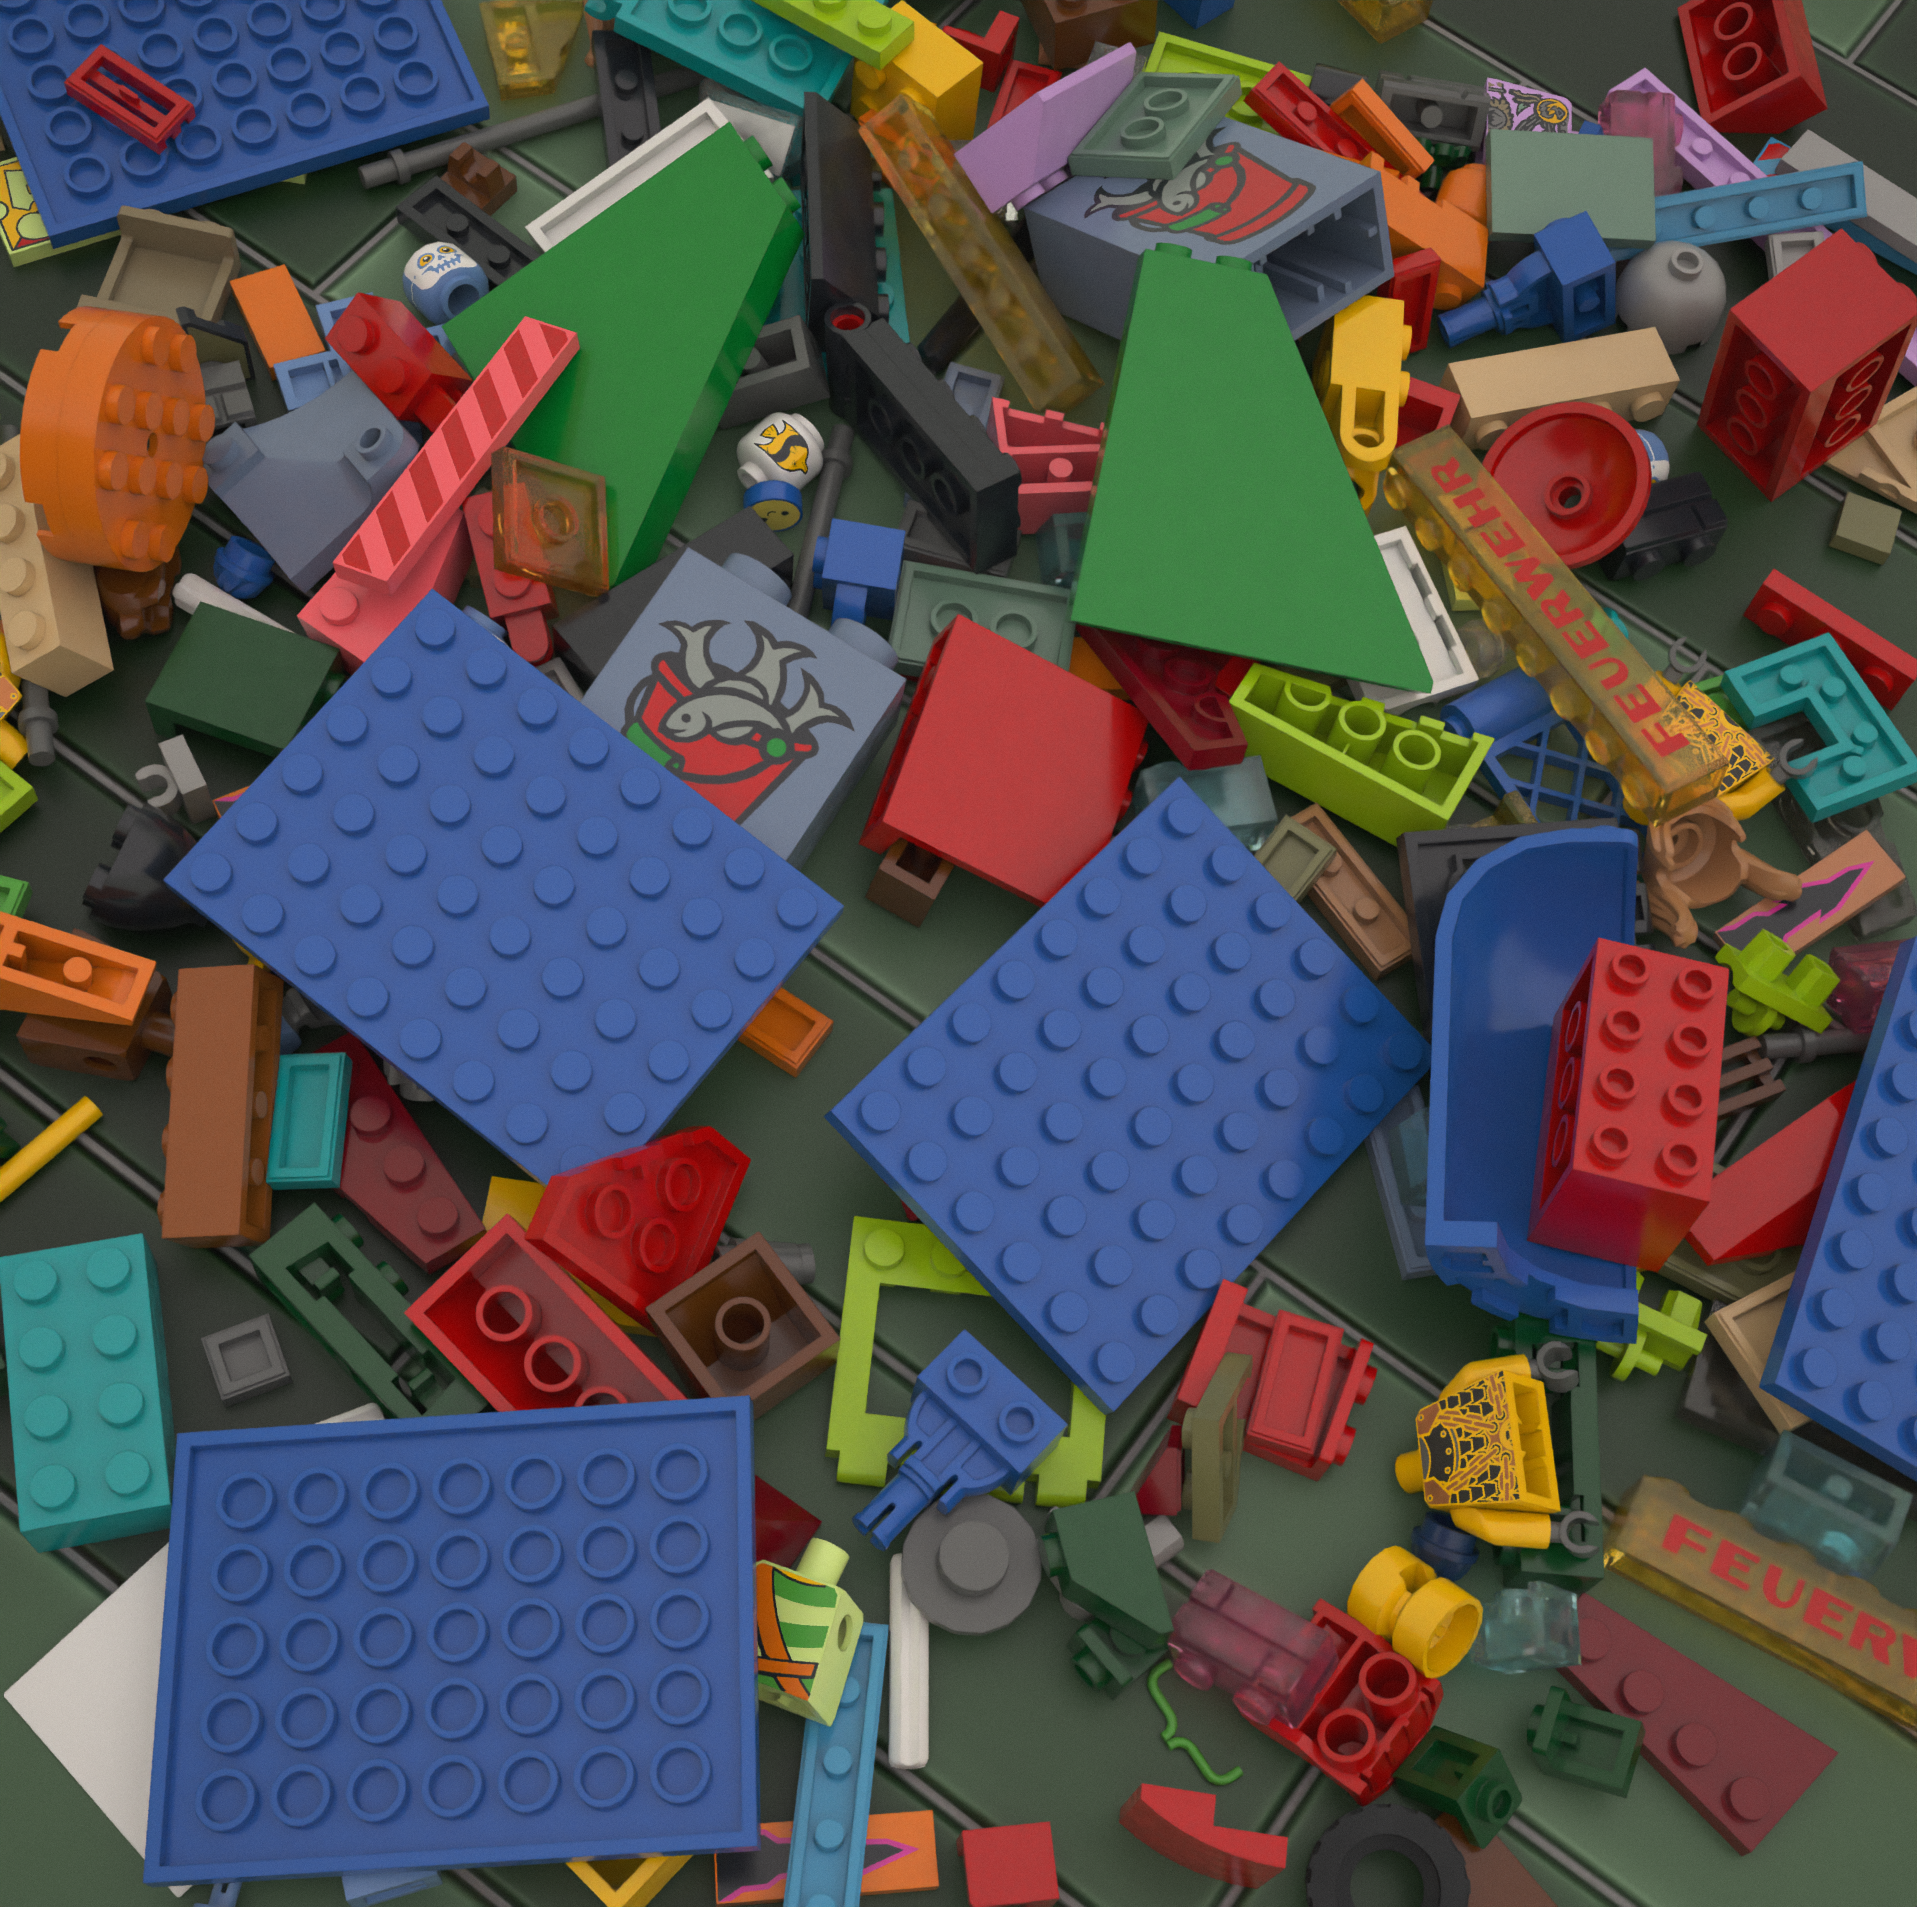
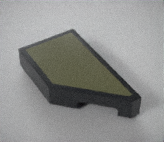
M185 306L176 308L179 325L187 335H191L195 340L199 364L207 361L229 363L239 360L245 382L256 379L248 341L242 326L221 319L214 323L196 317L193 309Z

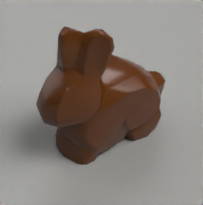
M178 545L169 562H163L155 569L147 572H135L93 565L102 613L110 625L117 628L116 631L125 640H134L143 633L156 635L170 630L174 611L171 600L174 578L181 574L182 568Z

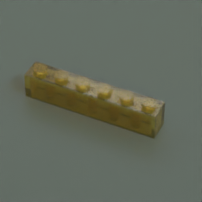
M903 94L897 96L857 131L1035 411L1045 414L1047 409L1066 415L1104 386L1105 383L997 214L990 212L954 156L956 150L929 108Z

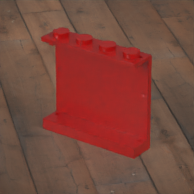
M958 614L933 640L858 844L881 855L901 837L1041 908L1111 841L1115 824L1123 818L1132 799V791L1127 789L1131 774L1140 766L1148 749V741L1143 739L1148 720L1133 705Z

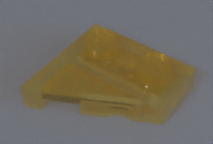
M498 0L479 3L480 19L500 100L555 94L584 16L583 0Z

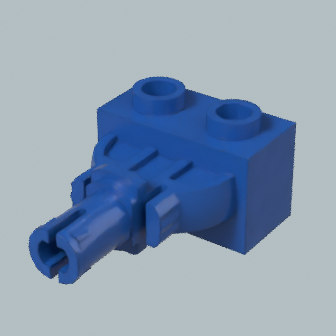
M1584 211L1571 218H1560L1549 223L1543 230L1534 234L1535 252L1516 264L1506 276L1484 283L1481 298L1438 315V328L1449 349L1493 328L1501 335H1508L1517 328H1536L1552 323L1562 343H1567L1615 324L1616 262L1588 212Z
M832 518L829 537H817L812 572L814 573L813 588L822 590L823 609L833 610L831 626L838 618L851 619L865 625L867 616L893 621L903 566L905 530Z
M964 1329L917 1376L910 1399L912 1405L905 1420L904 1438L887 1454V1460L894 1469L905 1459L906 1461L899 1468L897 1475L860 1513L858 1512L852 1517V1522L865 1537L889 1513L872 1532L873 1537L870 1539V1543L881 1551H885L890 1546V1542L923 1508L930 1506L949 1484H953V1486L939 1499L936 1507L944 1515H947L963 1497L983 1495L995 1490L999 1486L1011 1496L1058 1446L1068 1424Z

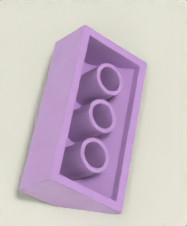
M1131 42L1038 91L954 154L991 213L996 212L1009 203H1012L1015 210L1018 211L1039 196H1043L1062 182H1066L1075 176L1071 175L1068 156L1132 82L1136 50Z

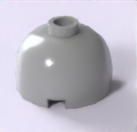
M1674 240L1653 244L1650 249L1642 250L1631 258L1616 282L1615 319L1619 313L1621 320L1628 326L1625 332L1656 327L1668 354L1684 353L1689 345L1700 342L1701 346L1708 342L1724 312L1726 304V282L1718 262L1705 250L1686 242Z

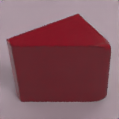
M1172 1425L1131 1489V1492L1135 1491L1141 1514L1177 1516L1178 1511H1181L1185 1480V1449L1182 1446L1181 1425Z

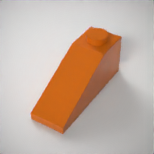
M0 911V1010L133 1026L155 972L156 961Z

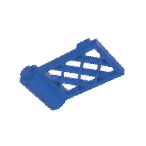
M1539 655L1442 707L1440 721L1445 722L1443 731L1468 739L1472 737L1474 732L1495 738L1479 769L1517 824L1541 823L1535 815L1537 801L1566 808V821L1577 820L1578 812L1598 818L1617 817L1618 827L1619 824L1637 828L1646 839L1648 825L1636 823L1622 809L1623 799L1634 789L1633 785L1573 703L1569 678L1555 659L1548 655ZM1565 724L1578 743L1577 756L1573 757L1547 749L1549 732ZM1537 739L1536 746L1528 744L1529 742ZM1507 754H1513L1533 760L1530 783L1510 778L1498 762V759ZM1544 763L1574 772L1570 794L1540 786ZM1585 775L1606 782L1613 792L1611 806L1581 798Z

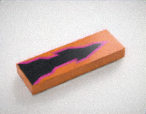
M933 1810L869 1815L860 1896L937 1890L939 1880ZM793 1821L761 1823V1851L714 1854L716 1907L784 1902Z

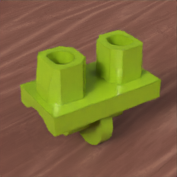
M1762 929L1742 951L1726 943L1715 956L1719 964L1733 971V985L1736 989L1727 995V1005L1733 1008V1027L1748 1037L1759 1036L1768 1028L1779 1030L1785 1023V1015L1822 1034L1833 1021L1822 1004L1833 992L1840 979L1826 962L1811 954H1806L1789 976L1783 974L1782 972L1796 954L1780 937L1765 929Z
M1636 1270V1289L1639 1294L1644 1277ZM1668 1290L1662 1296L1657 1311L1638 1302L1639 1316L1636 1344L1595 1341L1596 1349L1614 1357L1609 1375L1621 1382L1627 1379L1634 1367L1653 1376L1657 1375L1662 1363L1677 1371H1681L1693 1354L1698 1355L1701 1353L1707 1334L1698 1330L1702 1302L1681 1291Z

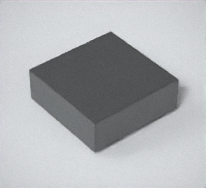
M269 1313L201 1338L225 1408L293 1383Z

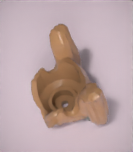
M1694 795L1676 807L1664 806L1658 808L1649 817L1643 854L1645 872L1637 875L1636 883L1647 884L1653 928L1669 937L1674 947L1685 949L1690 944L1695 943L1698 935L1697 923L1689 909L1704 908L1721 902L1732 896L1740 885L1773 901L1786 900L1794 902L1801 897L1803 892L1801 879L1796 874L1778 870L1737 845V841L1742 843L1746 840V834L1733 816L1730 808L1713 796Z

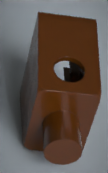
M73 928L71 932L73 935L110 946L83 930ZM155 970L133 1026L28 1013L16 1036L30 1063L126 1081L135 1080L139 1077L151 1051L173 1057L175 1026L170 1015V1004L173 994L167 978Z

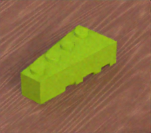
M1255 662L1229 700L1248 742L1243 764L1315 803L1317 802L1320 806L1396 847V838L1404 832L1445 829L1495 738L1476 732L1468 739L1443 731L1445 722L1422 715L1418 722L1389 714L1384 712L1385 703L1362 697L1361 701H1348L1332 696L1330 686Z

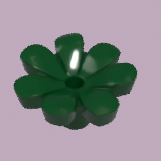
M1415 137L1435 160L1421 174L1419 189L1428 192H1439L1444 171L1450 168H1463L1467 165L1472 148L1468 146L1455 147L1446 143H1437L1433 147L1429 139Z

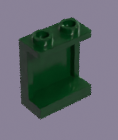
M200 601L148 694L145 704L156 734L174 738L182 735L185 728L188 727L276 758L344 685L349 677L345 676L339 648Z

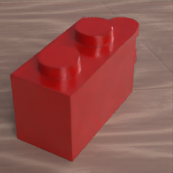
M358 292L324 338L398 420L424 423L432 433L436 431L473 382L472 378L401 301Z
M521 484L467 497L463 501L462 507L490 618L506 631L508 630L513 651L532 666L537 667L551 661L554 655V646L547 620L559 618L560 616L529 497Z

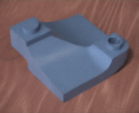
M351 370L324 393L281 417L244 429L234 422L226 431L215 436L206 444L202 460L204 462L203 467L208 474V485L213 492L225 502L256 537L288 578L306 593L334 567L332 562L415 458L420 444L361 378Z

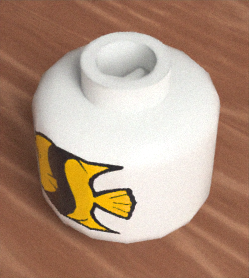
M783 412L772 413L766 416L738 442L736 454L741 466L737 470L738 477L746 489L759 482L778 480L790 483L800 491L822 469L823 456L821 451L824 449L823 439L814 425L802 415L797 413L789 415Z

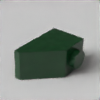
M1135 1491L1052 1510L1044 1527L1045 1534L1038 1536V1549L1046 1576L1048 1578L1057 1576L1062 1596L1148 1649L1164 1646L1174 1632V1627Z

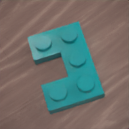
M1829 632L1724 671L1720 686L1749 730L1803 710L1827 747L1787 762L1792 768L1802 769L1810 761L1818 757L1817 768L1811 776L1805 779L1790 778L1785 782L1811 823L1917 783V757Z

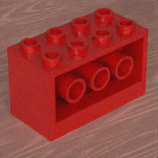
M1842 228L1729 310L1697 425L1770 502L1774 501L1877 424L1917 327V298L1908 286L1903 283H1897L1878 265L1875 255L1865 244L1855 242Z
M1598 937L1553 1017L1528 1225V1242L1658 1273L1711 1201L1729 968Z

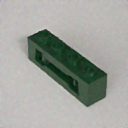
M314 1202L249 1255L258 1280L372 1403L378 1404L387 1419L498 1412L404 1314L411 1306L404 1298L409 1293L407 1285L388 1263L382 1261L375 1267L359 1250L365 1245L363 1239L341 1214L338 1213L330 1219ZM334 1265L350 1280L357 1301L422 1369L407 1385L411 1391V1399L417 1406L421 1405L426 1411L423 1416L404 1396L399 1384L398 1374L331 1303L345 1291L339 1278L340 1274L333 1267ZM307 1283L315 1291L319 1300L316 1301L302 1285ZM433 1371L448 1385L446 1390L437 1383L432 1373Z
M1519 1312V1317L1512 1321L1502 1319L1498 1325L1492 1327L1488 1347L1489 1359L1517 1354H1525L1527 1360L1536 1359L1543 1345L1551 1341H1560L1571 1349L1572 1358L1570 1360L1556 1361L1548 1367L1549 1371L1555 1373L1576 1370L1579 1376V1382L1575 1388L1568 1392L1560 1393V1400L1551 1405L1553 1456L1561 1512L1549 1514L1550 1521L1562 1522L1565 1516L1574 1511H1585L1593 1515L1598 1520L1599 1526H1590L1583 1523L1577 1524L1570 1530L1569 1540L1578 1546L1599 1547V1552L1591 1558L1582 1559L1568 1553L1562 1543L1550 1542L1548 1549L1492 1545L1493 1559L1496 1565H1503L1504 1588L1582 1594L1583 1592H1588L1604 1579L1596 1345L1594 1340L1549 1333V1320ZM1544 1386L1545 1393L1553 1394L1554 1391H1550Z

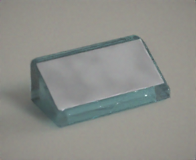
M717 89L710 91L708 98H710L728 122L730 121L742 139L745 141L753 135L773 164L768 170L775 180L782 177L784 181H787L800 174L803 116Z

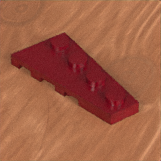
M1078 624L1075 625L1077 632L1188 771L1209 770L1215 767L1242 764L1248 742L1227 696L1218 694L1216 691L1215 683L1218 676L1212 663L1203 662L1199 649Z
M349 1032L310 1053L345 1052L353 1061L340 1188L331 1189L340 1197H346L367 1215L368 1221L430 1275L463 1256L487 1233V1230L392 1087L387 1084L386 1078L362 1042Z
M1585 1592L1578 1596L1532 1644L1595 1709L1642 1721L1646 1733L1640 1755L1741 1856L1751 1853L1838 1754L1837 1751Z

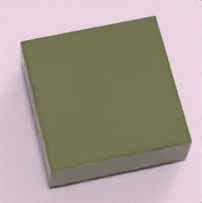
M1847 492L1840 503L1829 546L1883 565L1891 554L1902 511Z

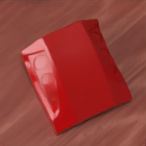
M1320 1598L1312 1608L1314 1616L1257 1694L1252 1699L1246 1696L1238 1706L1241 1716L1256 1729L1318 1768L1347 1791L1357 1804L1363 1807L1389 1790L1395 1781L1392 1776L1429 1732L1444 1693L1439 1680L1425 1677L1414 1669L1411 1662L1404 1656L1395 1653L1392 1645L1381 1635H1375L1358 1620Z

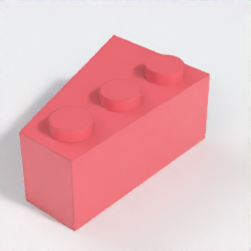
M992 397L986 431L987 436L1002 453L1006 452L1013 457L1022 477V483L1018 487V512L1021 524L1017 529L1022 530V534L1083 532L1104 423L1101 422L1099 429L1063 421L1064 413L1046 409L1045 416L1011 409L1009 408L1010 401Z
M459 508L392 596L337 578L335 572L297 615L308 638L339 648L344 670L353 675L432 588L454 605L474 557L464 512Z

